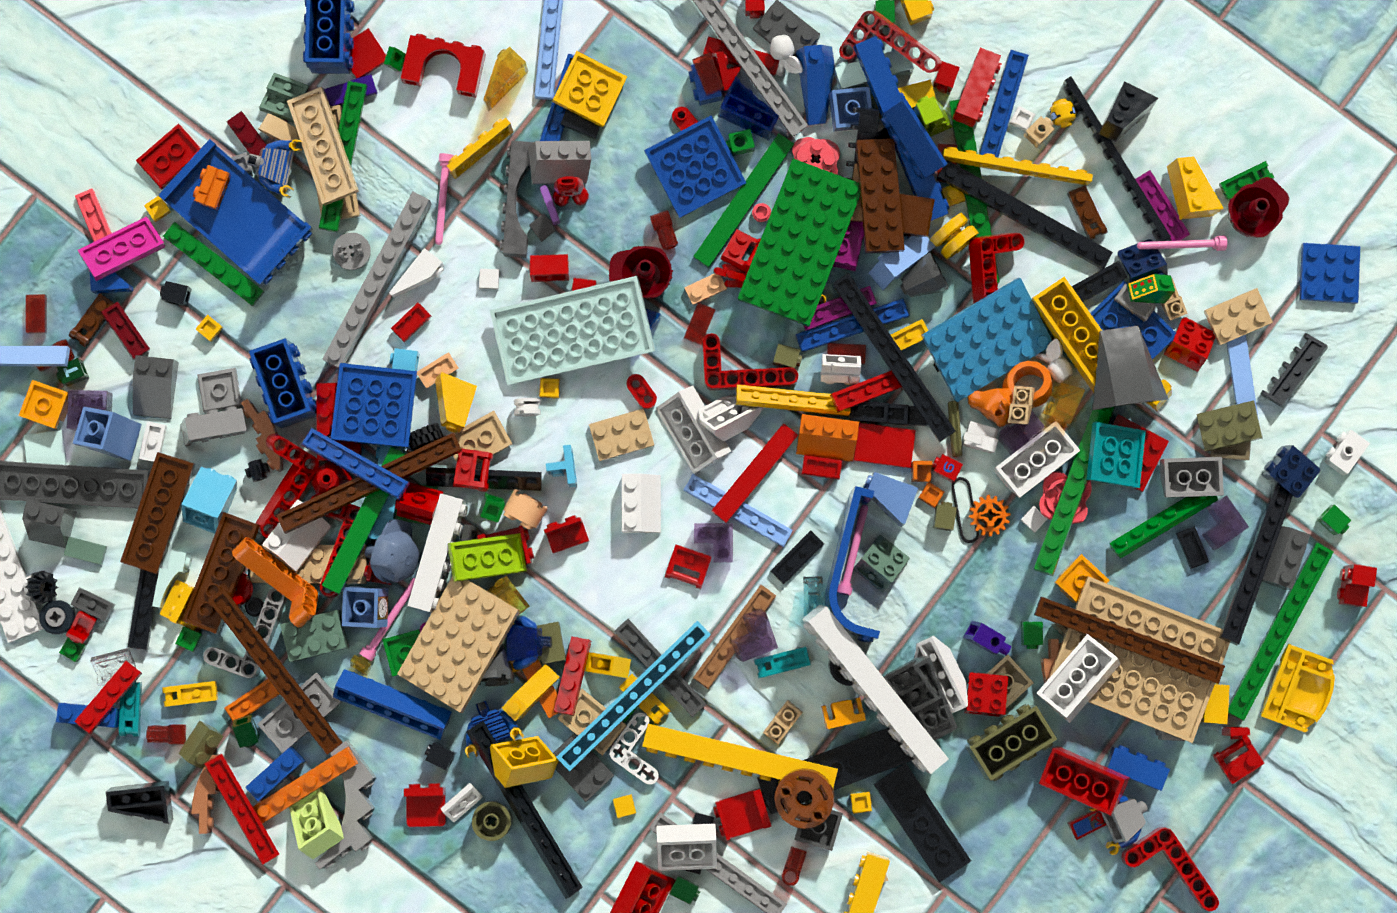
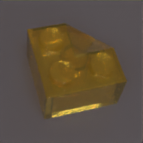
M1060 383L1058 387L1054 386L1051 393L1053 398L1045 405L1042 412L1045 414L1043 420L1050 423L1057 421L1063 429L1069 426L1085 389L1065 383Z

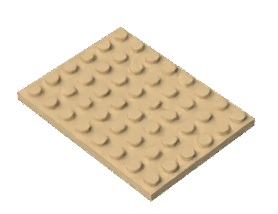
M1089 576L1085 580L1075 607L1076 610L1220 664L1223 663L1230 645L1229 642L1219 638L1221 628ZM1067 628L1049 678L1084 639L1085 634ZM1093 638L1119 659L1120 665L1088 702L1193 743L1215 683Z

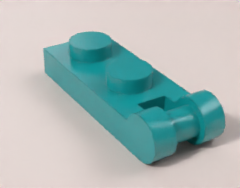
M806 647L754 660L759 671L757 673L758 679L811 665ZM770 662L772 669L766 670L765 663Z
M135 682L120 699L119 736H126L127 734H132L135 737L140 736L142 682ZM127 721H133L132 727H127Z

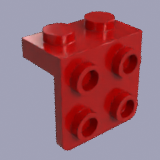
M1183 317L1164 355L1198 372L1209 356L1215 340L1212 330L1191 319Z
M430 783L428 787H421V784H409V788H404L407 826L429 827L444 826L446 824V815L441 810L446 804L445 787H440V783Z

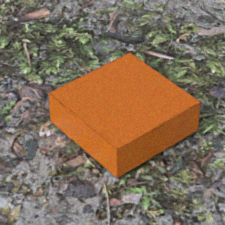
M928 482L918 499L935 508L945 492Z

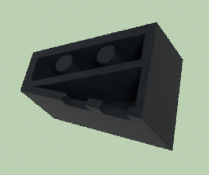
M169 781L110 787L105 792L109 812L143 817L147 820L152 819L167 824L174 819Z

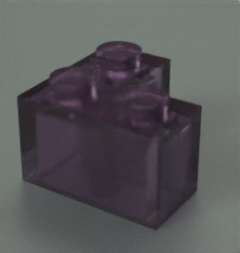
M68 390L67 429L77 430L83 407L112 412L113 394L108 391Z
M1031 410L1028 425L1014 424L1011 427L1006 426L999 432L1001 435L998 440L1008 453L1012 455L1041 433L1045 426Z
M1226 495L1207 507V510L1217 524L1204 532L1202 536L1212 550H1215L1249 528V526Z
M694 523V544H713V563H733V523Z
M758 609L742 616L748 634L731 640L737 659L744 662L778 648L765 611Z

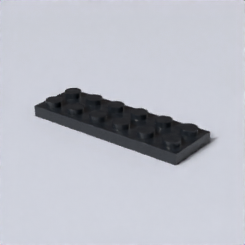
M906 763L873 784L939 883L971 862V859Z

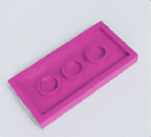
M146 216L78 249V253L94 279L98 281L165 248V244Z

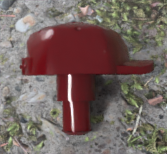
M1269 177L1261 178L1253 184L1243 186L1228 203L1229 220L1233 228L1246 237L1263 238L1281 222L1283 212L1289 203V195L1274 179Z
M635 246L631 250L619 251L612 256L609 267V281L638 276L643 298H656L670 285L673 272L672 264L661 248Z

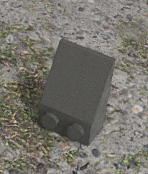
M135 356L133 415L172 418L179 362L174 359Z

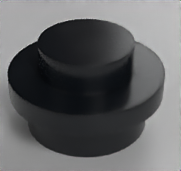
M250 598L245 604L247 614L253 617L259 616L264 602L260 598Z

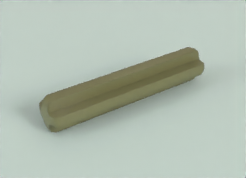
M949 401V422L956 430L955 433L950 435L952 457H961L963 454L959 404L956 401Z

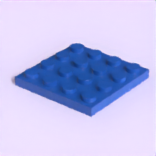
M712 115L644 150L679 218L746 184Z
M1123 281L1090 314L1102 330L1139 326L1151 358L1154 359L1173 340L1176 332L1154 310L1144 322L1114 301V298L1124 284H1127Z
M340 363L331 439L409 448L417 371Z

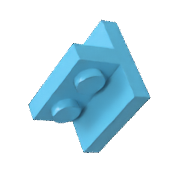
M564 445L565 461L546 463V471L553 477L564 476L566 472L569 487L577 486L573 448L571 445Z

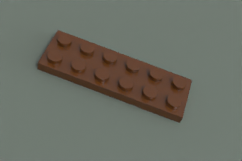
M893 139L856 140L865 254L903 252L905 247L895 142Z
M157 452L120 560L121 563L159 574V569L161 568L195 467L194 463Z
M223 512L184 613L183 622L219 634L224 620L208 600L223 588L233 598L245 566L235 559L232 551L245 537L255 541L260 525Z

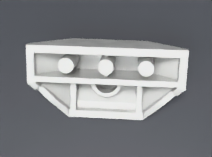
M736 395L724 396L698 409L700 424L724 442L747 430L764 407L736 405Z
M934 636L917 643L914 659L920 656H930L951 712L954 713L968 706L967 682L950 648Z

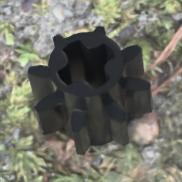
M262 459L247 463L249 468L244 469L247 478H252L253 482L267 478L266 473L270 472L268 463H262Z

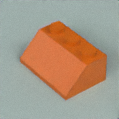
M802 414L796 454L853 462L859 422Z

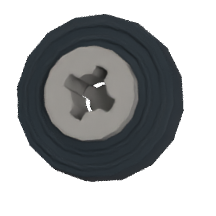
M53 600L46 603L39 614L42 628L51 634L66 633L71 628L75 619L73 608L62 600Z

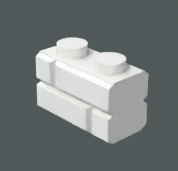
M822 354L821 382L827 384L844 383L845 385L859 383L861 356Z

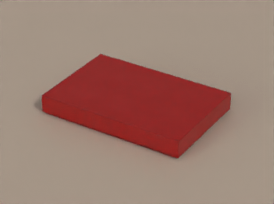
M178 123L136 159V162L160 189H163L201 148Z
M859 423L854 461L911 468L916 430Z

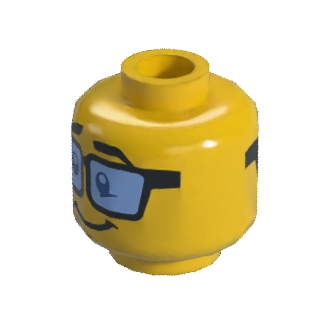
M1060 99L1054 101L1049 108L1053 124L1060 125L1061 128L1071 126L1072 121L1076 119V113L1071 101Z

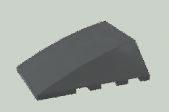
M1139 326L1102 330L1099 332L1098 361L1095 373L1096 382L1092 410L1169 400Z
M930 656L917 657L884 676V679L934 741L957 729Z

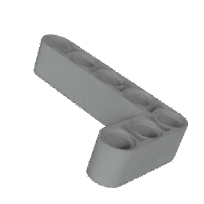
M275 588L269 590L255 626L259 634L262 628H267L268 635L263 639L269 647L288 599L282 595L281 600L276 602L273 598L274 593L277 592ZM270 609L275 612V617L272 620H269L266 616ZM211 647L205 650L203 655L205 662L209 665L245 678H255L261 671L247 650L244 657L220 648ZM212 651L218 653V659L214 662L210 659ZM231 657L236 660L234 668L228 666V660ZM249 664L254 666V672L251 675L246 672V667Z

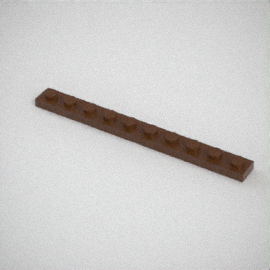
M453 432L381 467L404 479L462 452V449ZM357 477L276 516L283 532L287 534L380 489Z
M225 588L208 600L324 752L328 755L343 743Z
M1040 597L1034 613L1035 616L1085 635L1088 634L1093 638L1219 684L1225 665L1044 597Z

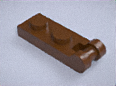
M1086 185L1068 192L1067 195L1087 238L1093 240L1099 234L1104 235L1108 233ZM1095 223L1097 228L1092 229L1090 225Z
M99 293L68 336L73 340H78L81 346L86 347L106 321L101 311L113 305L114 302ZM83 329L88 331L86 335L81 334Z

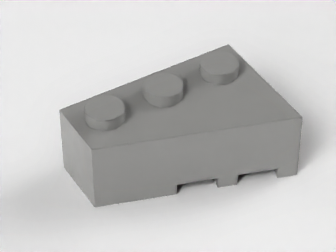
M236 406L225 408V411L218 412L217 409L209 410L204 415H199L198 413L187 414V417L181 423L185 446H190L192 442L202 441L204 443L208 442L209 439H222L241 435L247 431L242 408L237 409Z

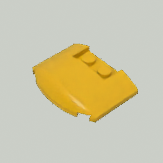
M1288 644L1280 658V664L1268 695L1265 697L1261 717L1302 732H1307L1309 730L1307 728L1314 722L1317 723L1322 717L1330 702L1335 682L1332 664L1334 665L1333 660Z

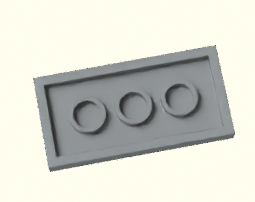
M315 673L300 686L324 718L342 703L341 700L333 698L334 691L318 673ZM285 700L257 724L282 753L309 732Z

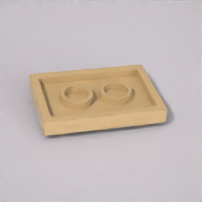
M1258 288L1204 310V314L1219 346L1273 323Z
M644 408L589 424L599 461L655 446Z
M495 411L466 425L460 432H454L460 447L463 449L485 451L495 455L513 445ZM455 454L453 456L457 462L458 454ZM477 459L476 465L482 462L483 460Z
M581 689L574 716L561 714L558 720L576 735H579L606 708L584 689ZM622 721L594 749L603 756L627 725Z

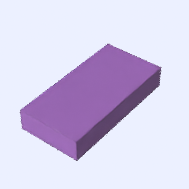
M546 185L539 187L553 225L560 224V219L548 187Z

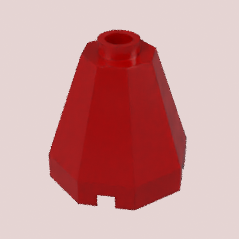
M329 461L318 467L313 475L311 484L316 494H323L353 479L348 471Z

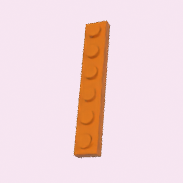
M346 747L253 806V809L263 824L359 763L351 749Z

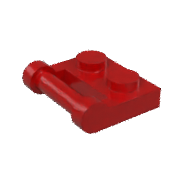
M736 229L720 259L748 273L761 239H756ZM749 246L753 247L754 249L748 260H742Z
M461 448L462 452L458 453L453 486L487 492L489 488L487 483L490 461L493 460V454ZM477 459L483 460L480 482L474 481Z
M675 544L665 578H674L696 586L695 588L701 590L712 556ZM677 565L698 572L700 576L695 578L673 569Z
M1247 735L1242 736V739L1220 753L1216 752L1213 754L1215 761L1231 784L1236 783L1265 764ZM1243 746L1247 748L1245 752L1227 764L1225 763V758Z

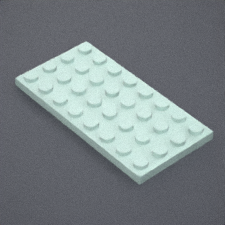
M638 276L490 310L507 385L655 351Z

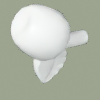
M787 35L774 37L771 41L770 53L774 59L779 60L776 75L783 76L785 69L792 74L802 73L803 67L797 57L793 56L794 45L790 37Z
M1054 339L1047 346L1046 354L1041 352L1036 355V359L1049 364L1047 369L1050 372L1051 379L1061 384L1072 376L1073 369L1068 360L1061 357L1063 354L1062 345L1058 339Z

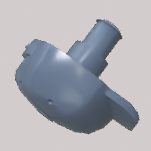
M390 520L385 525L382 534L377 538L375 545L369 544L365 549L366 558L371 559L370 566L372 571L382 582L392 584L403 581L412 576L416 570L419 550L412 540L411 524L403 520Z

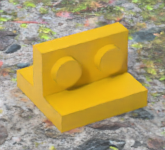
M176 579L161 609L160 615L168 618L171 622L181 624L196 631V626L182 621L194 587Z

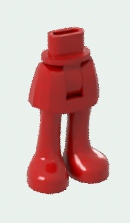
M565 176L558 178L554 182L553 200L556 205L560 207L566 206L569 203L570 196H572L574 203L581 206L587 203L589 194L581 178Z

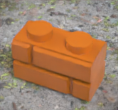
M210 165L206 169L203 168L200 174L201 184L199 187L196 186L193 193L194 201L218 211L231 174Z

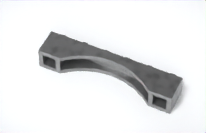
M511 141V146L507 148V158H510V165H506V176H509L508 184L505 183L504 195H507V202H503V213L506 214L505 221H502L501 224L504 240H500V251H503L505 257L527 258L528 237L518 221L516 199L520 184L526 173L530 170L528 147L534 142Z

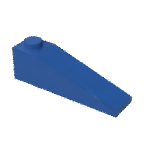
M826 45L803 46L796 51V55L803 67V72L799 73L807 124L808 126L825 124L829 108V93L832 88L835 68L833 50L831 46Z

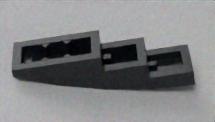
M864 402L851 407L849 415L850 421L928 426L915 406Z

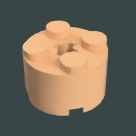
M514 489L503 509L505 511L503 515L511 520L518 519L522 521L520 525L529 530L537 528L548 507L543 506L542 508L541 502L525 493L523 495L518 494L519 490Z

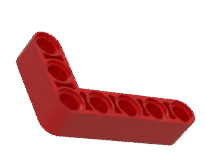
M877 11L864 12L839 49L840 56L843 59H855L857 56L853 46L870 39L875 34L927 73L936 72L942 66L939 56ZM870 14H872L875 18V21L872 25L868 22V16ZM885 25L890 29L887 36L883 34V27ZM859 30H862L864 33L862 40H859L857 37ZM900 36L905 40V44L902 47L898 45V38ZM848 46H851L853 48V54L851 56H849L846 52ZM915 47L920 51L918 58L913 56V49ZM929 59H933L935 61V67L933 69H930L928 67Z
M1020 233L981 236L970 240L969 256L973 304L998 290L995 254L1022 249L1024 237Z
M710 333L703 338L705 386L709 390H736L737 385L766 388L791 387L798 381V372L790 367L721 371L719 337L716 334ZM714 339L717 344L711 348L706 345V341ZM713 357L717 359L718 363L712 367L707 364V360ZM792 373L795 379L792 382H788L785 380L784 375ZM750 374L757 378V381L753 384L746 381V377ZM773 374L776 380L769 383L766 381L765 376ZM731 375L736 376L738 379L734 385L727 382V378ZM715 376L719 382L713 386L708 383V379Z
M276 433L270 434L267 437L266 446L293 464L256 521V524L260 525L258 533L265 538H268L279 524L276 515L289 510L319 467V461L315 456ZM280 440L279 446L275 448V443ZM295 449V454L290 457L291 451ZM310 459V463L305 466V462ZM300 475V479L295 482V478ZM290 491L289 496L284 499L285 494ZM279 508V512L274 515L275 510ZM269 524V528L264 531V527Z
M315 494L311 497V499L321 494ZM353 504L342 507L343 509L340 514L332 512L325 515L326 517L343 522L320 583L321 593L330 599L335 598L338 594L335 592L326 593L322 584L345 540L346 531L350 530L354 522L351 519L352 514L360 510V507Z
M1158 827L1122 852L1121 859L1123 863L1130 867H1137L1162 850L1197 904L1207 911H1214L1218 908L1219 900L1171 829ZM1162 831L1168 833V838L1165 841L1160 840L1159 835ZM1146 842L1152 844V849L1149 852H1145L1143 849ZM1174 847H1177L1179 850V854L1177 857L1173 858L1171 856V850ZM1130 853H1135L1136 860L1133 863H1129L1127 860ZM1184 864H1189L1190 871L1187 874L1182 872ZM1196 880L1201 882L1199 890H1194L1193 883ZM1206 897H1211L1212 904L1206 907L1204 900Z

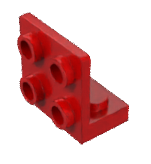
M576 515L565 518L566 522L564 523L553 522L546 525L547 529H544V533L547 535L553 554L589 542L581 517L577 518Z
M970 672L968 680V706L964 708V713L1003 717L1006 713L1008 676Z

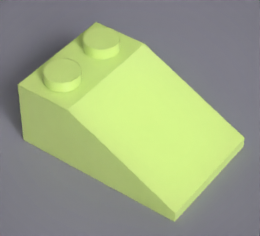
M322 787L289 807L298 849L310 858L315 859L344 839L341 824Z

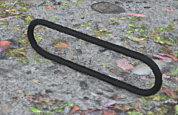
M958 477L952 483V494L955 507H957L956 515L960 536L964 542L973 543L979 537V530L976 532V537L973 540L964 538L954 485L958 480L965 481L968 485L971 507L975 508L971 486L966 478Z

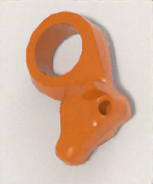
M1025 361L1018 363L1007 372L1002 388L974 391L968 396V404L971 408L980 411L988 420L993 421L999 427L1006 424L1011 425L1012 423H1008L1009 410L1013 400L1014 386L1017 381L1026 375H1036L1043 380L1041 388L1034 392L1033 409L1044 404L1051 396L1053 383L1050 372L1038 362Z

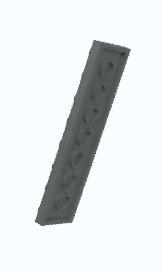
M0 460V500L27 501L28 499L45 503L138 509L150 470Z

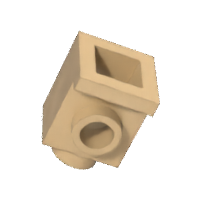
M1040 116L1025 131L1023 136L1038 148L1054 131L1052 127L1054 124L1048 117L1043 118ZM1041 126L1044 132H1040L1038 127Z

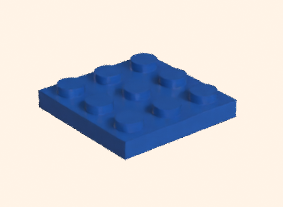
M1302 243L1299 300L1357 304L1359 298L1360 246Z

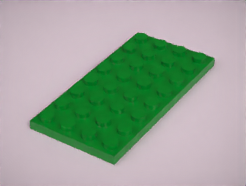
M792 159L737 299L810 327L860 198L859 183Z

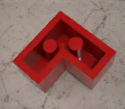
M1357 564L1343 566L1339 575V579L1342 580L1341 588H1338L1337 591L1339 604L1361 608L1367 607L1369 588L1375 587L1377 568Z

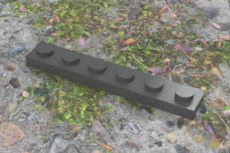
M629 619L624 621L614 631L647 668L661 656L660 652ZM676 670L662 682L663 686L692 717L706 705L704 700Z

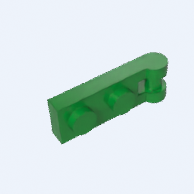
M1264 161L1219 183L1226 200H1230L1247 184H1253L1264 177L1274 179L1273 173H1270L1267 168L1269 166L1268 163ZM1261 171L1263 177L1260 178L1257 172Z

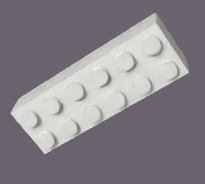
M440 493L407 606L431 613L434 609L436 610L440 591L444 592L447 582L444 580L445 574L449 573L451 569L447 544L455 542L456 537L460 536L463 525L460 523L462 517L465 518L467 515L468 506H466L464 500Z

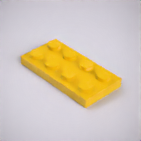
M507 118L496 121L489 132L485 131L480 134L474 144H468L463 149L464 152L459 156L455 155L448 161L447 168L454 179H457L513 133L511 123Z

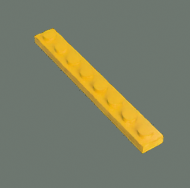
M955 147L944 148L941 152L944 159L952 163L1087 186L1092 182L1093 174L1087 173L1086 170L1082 169L1072 171L1065 166L1055 168L1050 167L1051 165L1047 163L1037 165L1032 164L1030 160H1021L1020 162L1014 161L1012 157L997 158L994 154L986 153L980 155L972 150L962 152L958 151Z

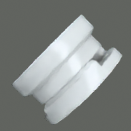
M521 398L514 400V405L516 406V410H514L515 416L541 415V410L539 409L540 399Z

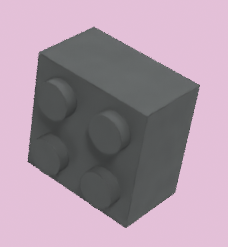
M832 810L828 818L820 825L807 829L797 828L794 840L832 851L843 813Z

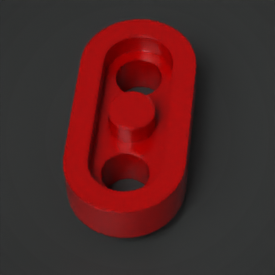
M677 107L672 113V120L680 131L698 122L686 107ZM683 113L685 117L681 119L678 117V114Z
M640 374L629 376L626 384L635 400L644 409L653 408L657 402V397L647 381ZM638 381L640 383L639 387H633V382ZM646 396L651 398L649 403L644 402Z

